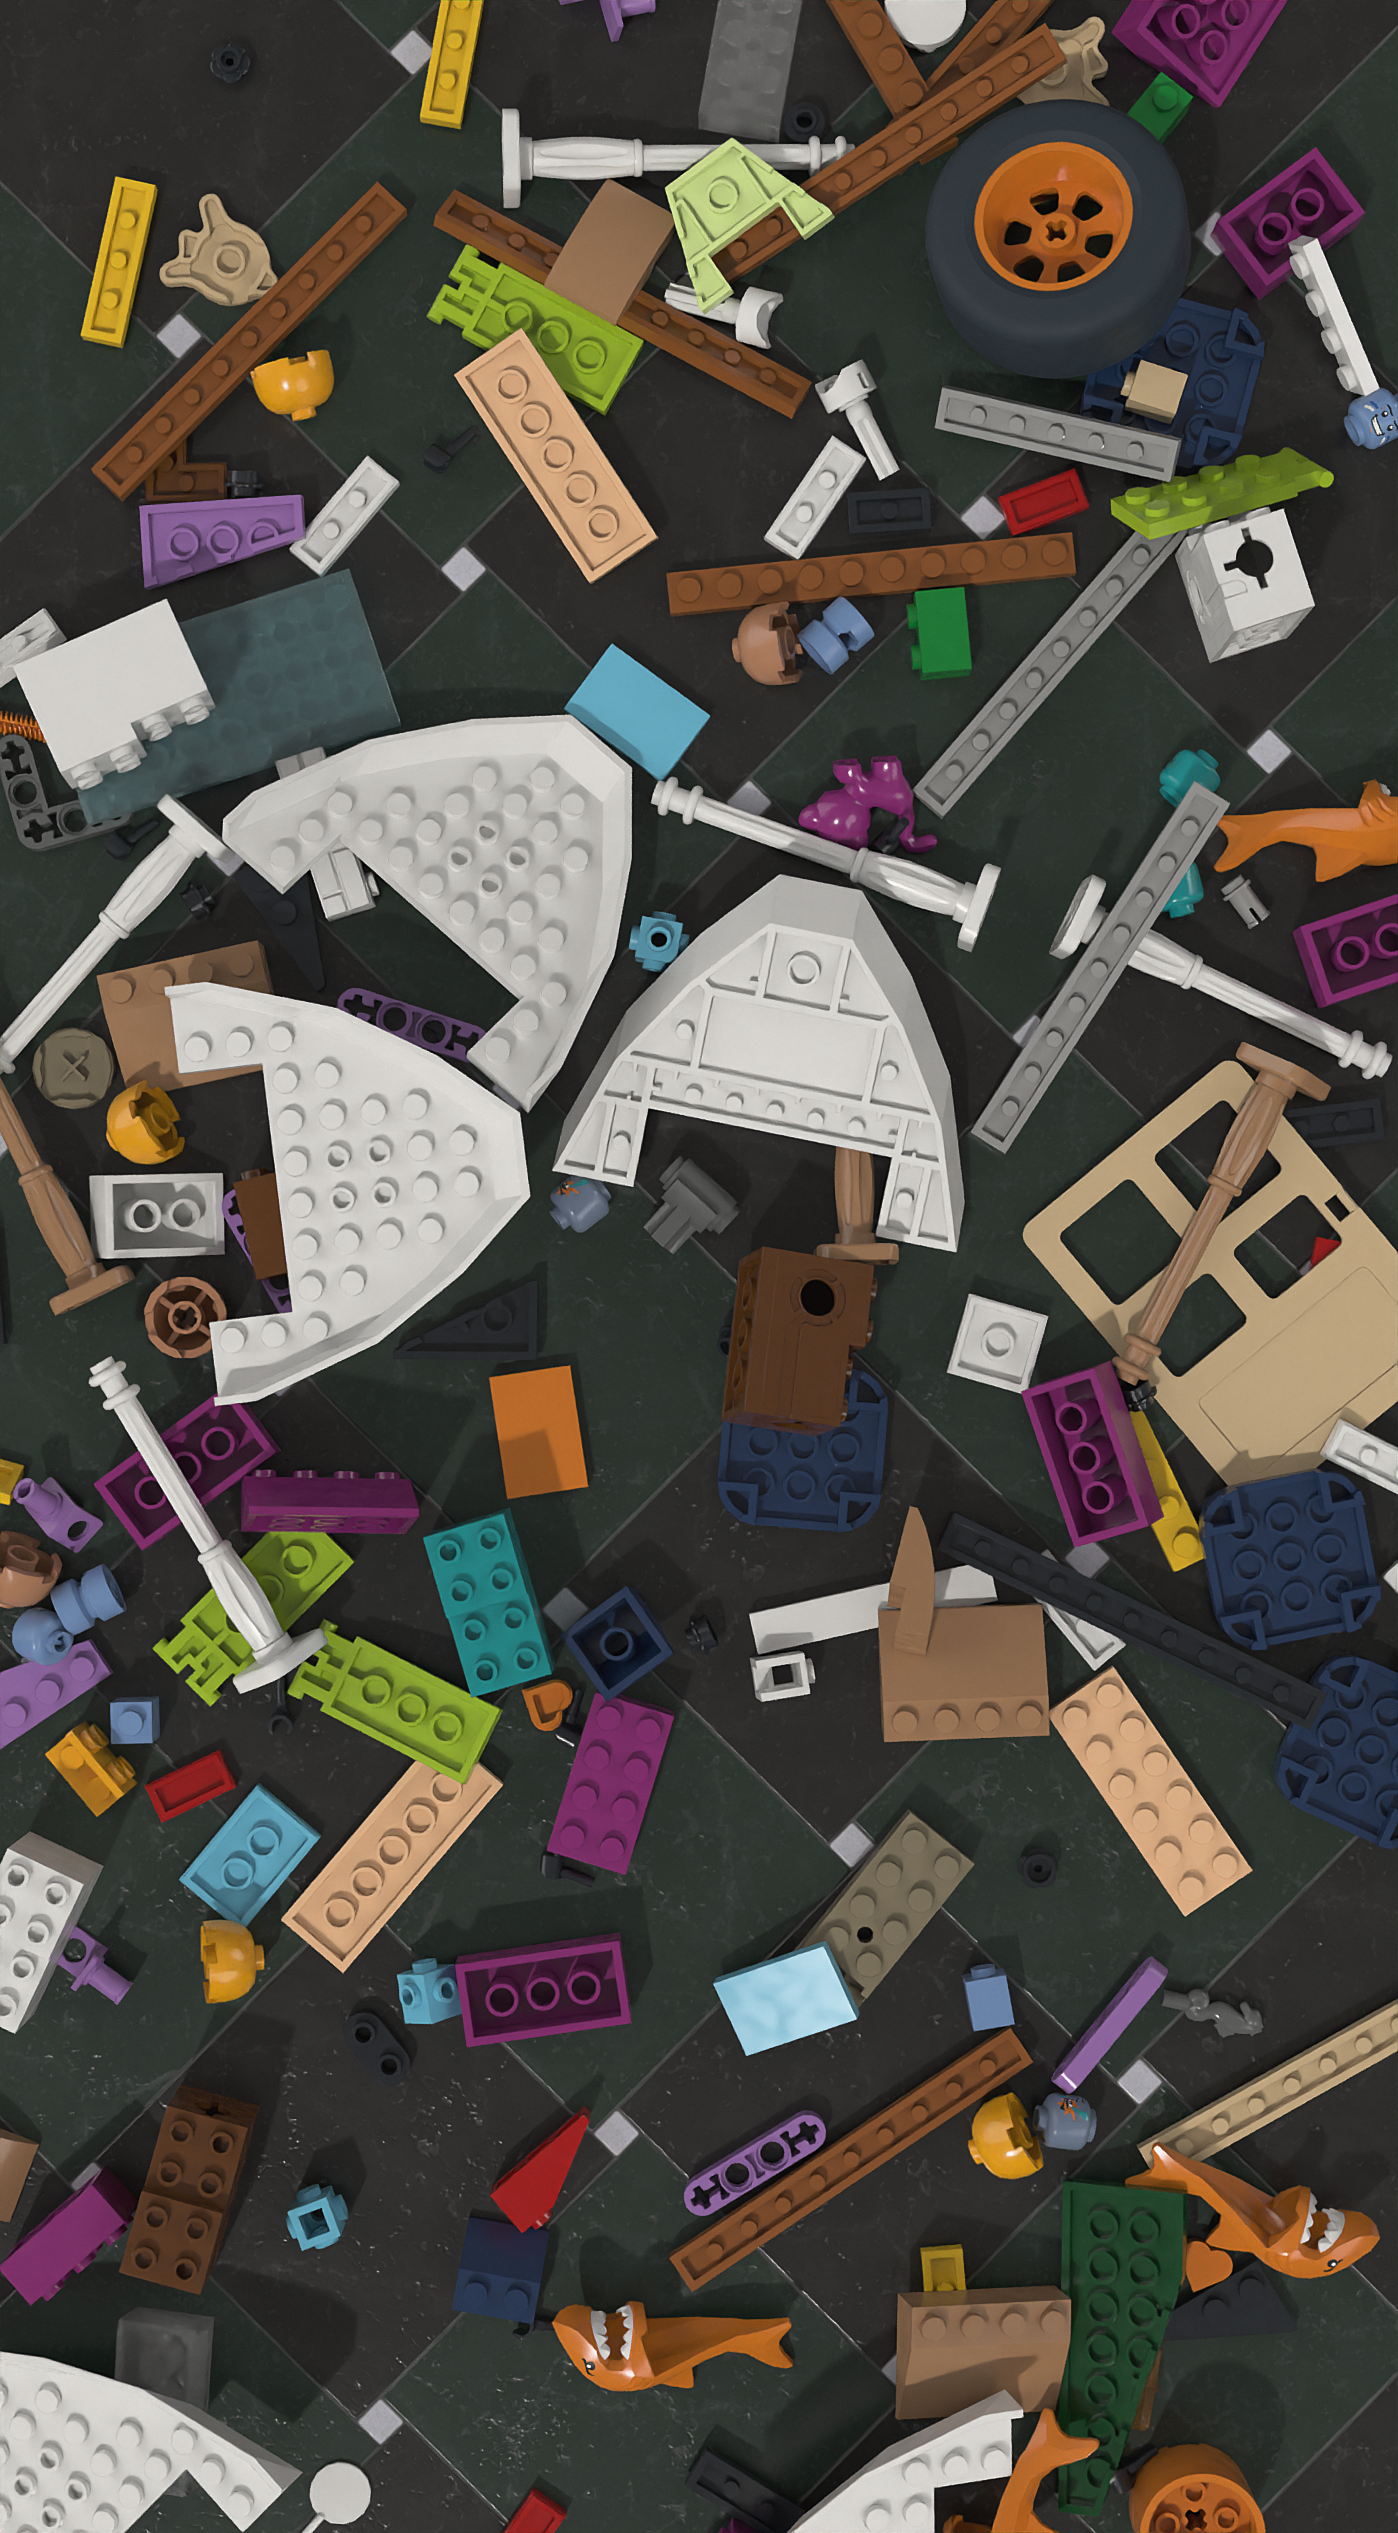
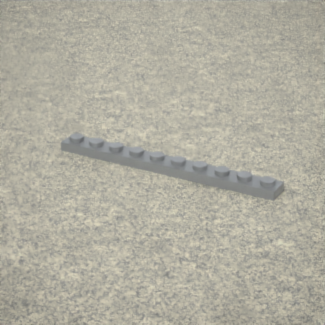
M1193 528L1152 540L1147 539L1136 531L912 790L914 796L943 819L1189 534L1188 531Z
M1195 780L1193 781L975 1122L971 1133L1003 1153L1007 1152L1222 818L1230 802Z

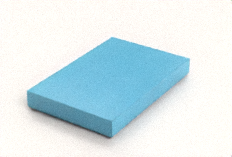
M614 644L609 646L564 707V712L572 715L582 725L658 781L666 779L710 719L709 714Z
M259 1783L179 1880L226 1920L235 1921L246 1927L322 1835Z
M827 1941L717 1977L713 1983L746 2056L856 2020L859 2016L857 2006Z

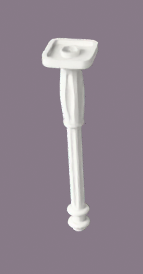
M515 108L502 109L504 208H518L520 206L521 180H532V176L594 180L632 175L640 177L643 171H688L721 145H643L640 139L632 141L600 137H567L532 141V137H520L519 111ZM812 136L808 144L743 145L773 167L774 170H808L810 177H813L820 170L825 169L855 149L854 144L846 143L844 136H838L835 144H820L819 138Z
M670 777L667 782L659 780L651 800L652 804L658 806V813L662 816L666 815L669 810L683 814L682 820L685 824H691L694 819L850 874L852 882H859L898 901L953 916L952 920L962 923L957 946L969 952H972L1001 872L1000 867L986 864L977 885L966 882L964 885L911 861L869 851L867 848H861L859 851L705 797L703 796V788L701 786H695L692 791L678 787V779L676 777Z
M166 793L157 804L159 810L175 823L168 831L170 835L129 875L106 909L100 912V923L1 1035L0 1075L3 1071L7 1074L15 1071L12 1061L115 942L120 937L126 939L130 932L165 899L195 857L200 858L206 851L214 858L227 864L237 854L222 841V838L176 798Z
M1092 874L1082 881L1054 938L1049 954L1064 959L1074 953L1080 941L1087 945L1092 941L1109 914L1105 912L1106 908L1098 905L1106 887L1104 879ZM1149 929L1127 964L1144 973L1180 985L1183 989H1189L1192 986L1339 1057L1338 1064L1343 1068L1353 1063L1362 1068V1076L1365 1079H1370L1374 1075L1382 1077L1391 1063L1392 1055L1387 1053V1045L1384 1042L1380 1041L1372 1046L1363 1042V1033L1359 1030H1355L1351 1034L1343 1032L1202 964L1203 959L1201 956L1194 955Z
M112 1356L104 1359L90 1368L94 1376L89 1379V1384L92 1387L101 1386L108 1398L103 1402V1408L115 1410L201 1554L198 1556V1561L203 1565L220 1603L254 1650L252 1655L256 1661L233 1678L234 1685L241 1694L277 1680L329 1642L319 1628L292 1639L287 1632L282 1631L273 1609L257 1580L231 1547V1542L227 1539H221L135 1396L140 1392V1387L137 1384L129 1386L121 1372L126 1368L125 1362L118 1361L115 1363Z

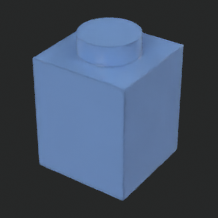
M159 1696L118 1697L110 1702L111 1744L153 1743L160 1738Z
M983 1964L972 1967L970 1974L962 1975L970 2021L974 2031L1015 2024L1007 1978L1003 1968L995 1969L994 1964Z

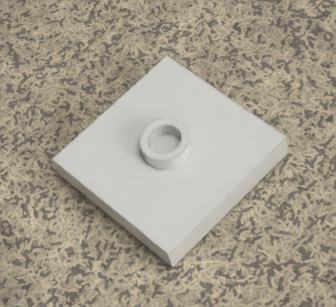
M968 1294L946 1372L1022 1394L1021 1391L1029 1386L1048 1316Z

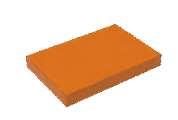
M571 1365L489 1377L507 1499L588 1487Z

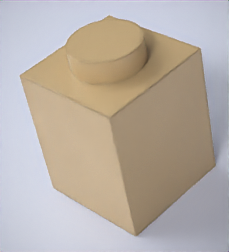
M1141 360L1136 372L1129 370L1127 372L1120 393L1127 396L1123 410L1171 424L1188 375Z

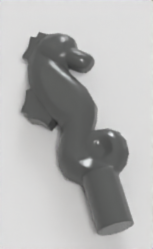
M1201 1989L1191 1990L1188 1994L1163 1990L1161 2006L1184 2010L1187 2017L1194 2021L1215 2020L1213 2024L1217 2028L1219 2035H1222L1223 2038L1228 2035H1234V2033L1250 2034L1253 2036L1256 2033L1262 2032L1261 2029L1264 2028L1259 2011L1251 2008L1246 2001L1240 2004L1243 2012L1241 2014L1225 2002L1210 2003L1208 1993Z

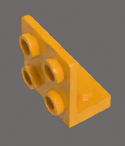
M84 1721L69 1731L65 1738L45 1755L96 1817H98L133 1788L137 1782L132 1778L135 1775V1771L127 1760L122 1756L116 1758L106 1745L109 1744V1740L103 1731L95 1724L90 1727Z

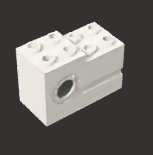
M1264 507L1252 512L1249 510L1230 516L1227 520L1215 524L1206 523L1188 531L1189 536L1183 540L1175 554L1210 663L1287 638L1315 606L1284 509L1271 512L1269 507Z
M167 599L12 666L57 767L72 789L78 786L81 790L88 789L103 781L102 776L114 770H117L118 773H123L136 768L141 764L140 759L148 756L141 742L142 740L147 738L149 741L162 739L172 732V727L185 721L188 725L198 723L209 717V711L216 708Z
M28 1832L11 1845L0 1864V2027L14 2034L34 2015L73 1929L104 1867L32 1832Z

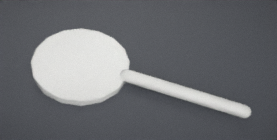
M338 2461L324 2466L317 2472L310 2488L312 2507L317 2512V2515L302 2533H312L323 2519L330 2523L346 2524L355 2521L364 2514L370 2503L371 2487L367 2476L360 2468L351 2463Z

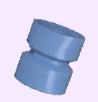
M841 596L822 612V621L814 619L797 634L798 640L808 654L822 669L831 675L849 659V650L857 652L875 636L864 617L850 602Z
M101 1564L83 1573L81 1582L70 1579L50 1590L52 1603L58 1617L71 1636L95 1626V1619L97 1617L106 1621L126 1611L122 1592L113 1574L105 1564Z

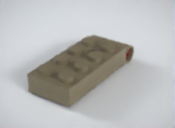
M908 1808L794 1951L827 1941L858 2009L974 1866V1862ZM862 1927H869L872 1930V1934L867 1939H860L857 1936L858 1930Z

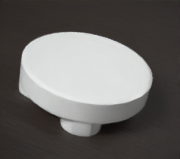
M885 0L884 13L901 42L922 53L933 52L936 48L943 46L953 39L962 26L966 11V0Z

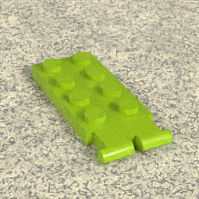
M466 244L449 274V278L460 284V287L456 290L444 284L430 308L427 318L437 324H441L443 319H446L464 329L462 332L464 339L486 351L492 349L520 328L524 329L565 394L605 416L641 352L644 340L596 316L502 262L497 269L477 259L480 252Z
M1285 447L1279 453L1263 458L1257 455H1243L1236 458L1235 462L1231 464L1206 466L1201 468L1199 473L1187 477L1174 476L1171 482L1162 481V484L1150 488L1136 487L1129 489L1125 492V495L1110 499L1111 512L1113 516L1147 539L1152 540L1298 496L1297 492L1317 486L1329 487L1334 480V476L1330 471L1315 462L1310 461L1293 449Z
M268 1532L241 1559L266 1595L283 1632H286L356 1561L328 1533ZM213 1588L180 1620L186 1627L171 1642L164 1637L153 1647V1650L177 1674L188 1664L195 1670L185 1682L210 1707L222 1696L217 1688L232 1673L236 1676L256 1661L252 1655L253 1648L229 1618Z
M323 1619L319 1629L323 1631L329 1642L313 1654L319 1657L316 1666L305 1660L301 1663L287 1693L301 1700L305 1693L324 1703L321 1708L322 1712L453 1780L467 1785L503 1709L477 1696L471 1698L470 1693L362 1637L357 1636L355 1641L352 1642L335 1633L338 1625Z

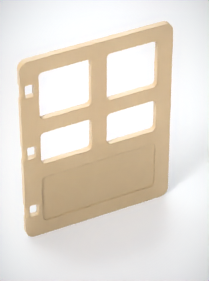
M1235 1061L1219 1063L1031 1219L1023 1229L1025 1244L1121 1358L1129 1345L1124 1340V1335L1136 1332L1169 1265L1127 1300L1116 1305L1110 1301L1060 1240V1235L1062 1231L1121 1182L1130 1179L1183 1240L1197 1211L1156 1164L1155 1155L1219 1101L1228 1102L1235 1112L1239 1114L1257 1084L1244 1068ZM1283 1115L1267 1147L1271 1155L1280 1164L1279 1174L1219 1223L1187 1287L1190 1286L1203 1274H1211L1245 1314L1246 1321L1244 1325L1182 1376L1172 1375L1161 1360L1151 1355L1144 1368L1149 1373L1148 1380L1151 1386H1156L1157 1394L1153 1397L1228 1486L1307 1469H1315L1326 1460V1458L1320 1455V1452L1339 1418L1363 1430L1398 1401V1252L1349 1196L1343 1186ZM1305 1195L1339 1234L1341 1243L1278 1297L1269 1298L1235 1258L1234 1249L1297 1196ZM1334 1195L1338 1197L1350 1212L1340 1222L1324 1204Z

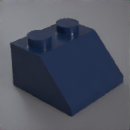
M625 1586L560 1634L606 1702L611 1701L675 1654L653 1613L637 1590Z
M469 2215L452 2310L533 2324L550 2229L538 2228L535 2230L530 2226L521 2233L514 2223Z

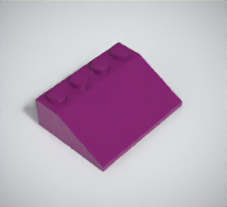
M1132 0L1111 33L1139 59L1159 72H1163L1170 79L1213 107L1218 108L1225 100L1287 0Z
M253 1470L251 1471V1476H244L241 1482V1532L405 1534L419 1517V1507L410 1479H400V1474L395 1472L375 1473V1479L359 1478L358 1472L351 1471L335 1472L334 1478H317L316 1471H294L293 1477H276V1471Z

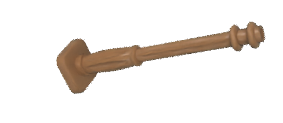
M1241 1042L1236 1052V1057L1259 1072L1255 1080L1258 1085L1237 1115L1226 1136L1213 1172L1207 1179L1211 1186L1136 1332L1124 1335V1340L1129 1345L1123 1357L1115 1356L1112 1359V1364L1117 1367L1115 1371L1116 1376L1136 1386L1139 1379L1145 1381L1149 1378V1373L1144 1368L1151 1355L1155 1357L1161 1355V1348L1156 1345L1232 1197L1241 1195V1189L1269 1146L1287 1100H1292L1296 1091L1316 1100L1324 1101L1331 1089L1329 1085L1307 1070L1245 1042Z
M0 1078V1133L22 1175L18 1179V1183L23 1187L36 1224L46 1244L68 1277L65 1279L69 1290L49 1301L55 1316L61 1315L134 1280L135 1276L129 1265L117 1266L106 1271L102 1262L97 1263L83 1224L74 1206L53 1174L51 1165L43 1164Z
M836 1146L835 1198L839 1234H835V1244L818 1245L814 1250V1255L873 1266L894 1265L899 1261V1246L893 1243H876V1233H872L875 1196L873 1153Z

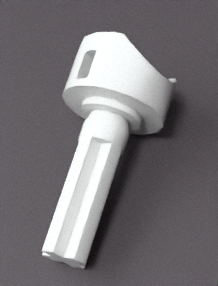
M670 283L669 289H666L665 303L680 311L731 324L736 323V339L738 342L766 349L771 347L767 334L768 322L772 312L779 303L783 302L782 294L749 287L741 301L728 297L704 315L698 307L694 288Z
M859 360L842 369L839 376L834 375L816 384V391L828 414L837 409L840 412L846 410V416L853 426L879 479L881 480L900 470L872 415L873 413L868 403L864 400L869 397V392L877 388L865 362Z

